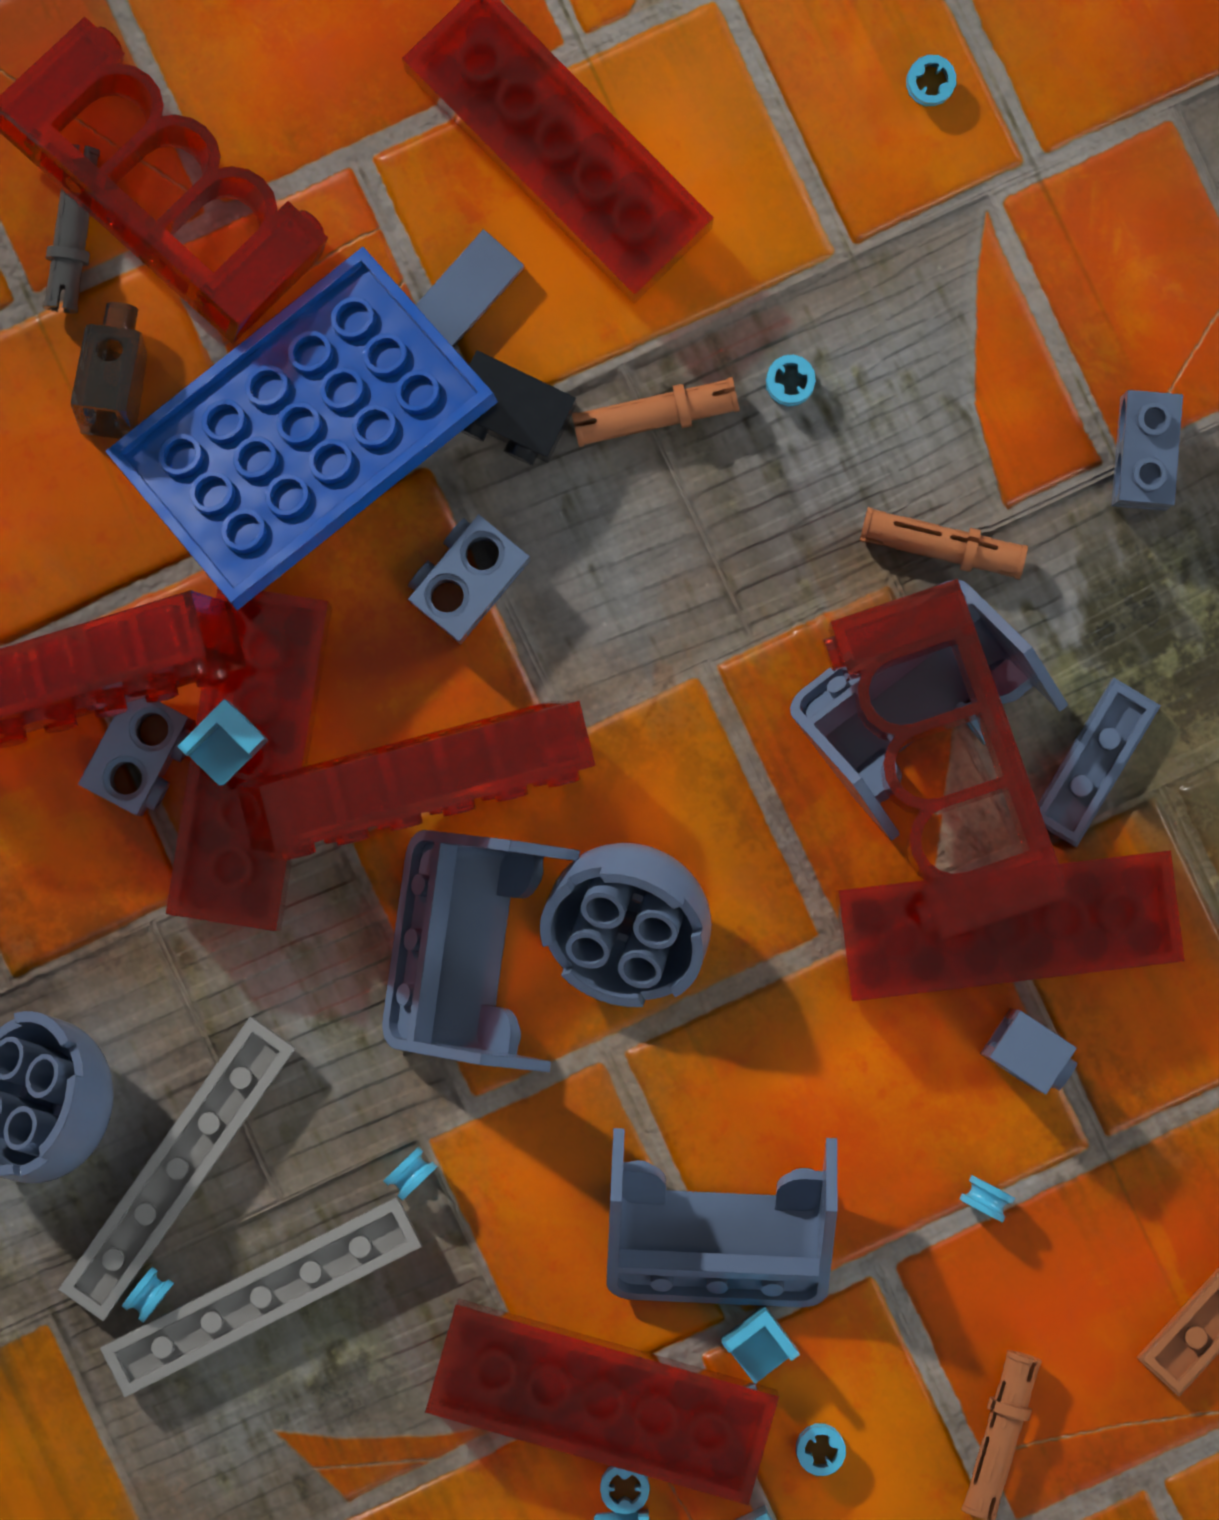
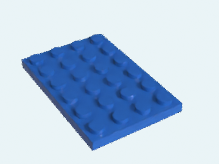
M361 247L105 452L232 606L239 610L498 401L489 387L364 247Z

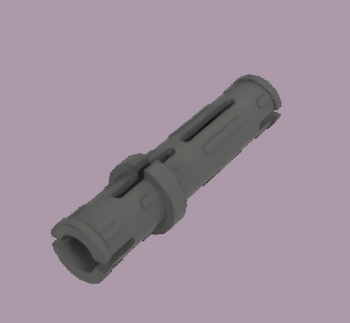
M77 144L66 145L64 150L65 160L53 245L48 246L46 251V259L51 262L45 301H43L44 309L58 312L61 291L65 290L62 308H64L63 312L68 314L78 313L82 267L89 264L90 253L85 251L97 163L100 157V150L85 146L82 167L78 168L81 151L79 150L80 145Z

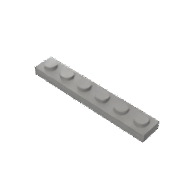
M250 1016L59 1287V1291L102 1321L107 1319L296 1049L295 1046L254 1017Z
M397 1196L100 1347V1350L125 1398L421 1248L423 1245Z

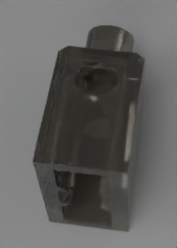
M109 302L106 304L103 325L89 324L85 327L70 403L81 434L121 439L138 425L147 350L142 332L135 330L139 309L133 305L122 302Z

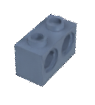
M1127 390L1120 397L1112 507L1166 511L1175 505L1183 394Z
M479 514L472 523L463 518L443 542L449 548L447 553L436 566L428 560L408 584L414 590L413 594L408 598L409 602L460 645L531 561L528 554ZM479 541H489L499 550L497 562L486 570L472 567L467 559L470 547ZM444 583H454L463 590V602L453 612L439 611L433 605V593L438 586Z
M129 687L78 785L137 816L143 817L147 808L156 811L170 785V782L163 779L173 759L181 763L186 755L177 746L192 732L189 728L194 720L139 690ZM151 715H161L168 724V734L160 744L149 746L141 738V724ZM127 763H133L142 773V783L137 791L124 795L116 788L114 776L119 767Z
M1013 1008L1008 1010L980 1053L1035 1091L1045 1095L1051 1087L1060 1090L1077 1066V1062L1071 1059L1077 1049L1075 1046L1021 1010Z

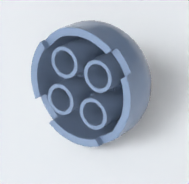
M614 843L599 846L581 854L577 861H572L561 872L553 885L542 912L540 937L542 946H548L554 958L562 966L563 972L561 976L576 989L609 1004L643 1007L645 1000L661 998L672 993L677 997L694 982L701 969L710 942L711 913L708 900L695 876L677 859L650 846L636 843Z
M22 1011L14 1013L15 1019L0 1027V1177L21 1183H43L56 1180L71 1173L82 1165L98 1147L107 1130L112 1114L113 1081L106 1057L97 1043L86 1032L71 1023L39 1012Z

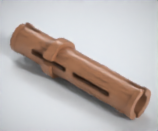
M729 377L726 380L684 389L683 384L674 385L673 392L584 412H573L572 418L580 448L587 444L680 423L682 429L692 427V421L730 412L736 413L740 412L733 377Z
M870 507L867 508L859 540L860 542L879 544L959 564L960 570L971 572L972 568L1013 577L1017 580L1021 578L1028 551V545H1020L982 536L979 529L970 527L969 532L951 529L921 520L889 514Z
M1007 1350L1002 1376L995 1397H989L987 1409L991 1411L987 1421L988 1424L978 1452L970 1486L961 1508L967 1514L986 1520H996L1001 1495L1012 1464L1017 1440L1023 1422L1029 1421L1032 1412L1028 1405L1033 1385L1042 1360L1018 1351Z

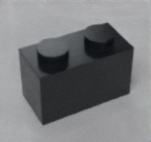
M476 350L469 366L494 393L498 402L461 432L484 442L487 434L507 443L504 449L506 454L533 466L536 458L548 463L577 405L576 398Z

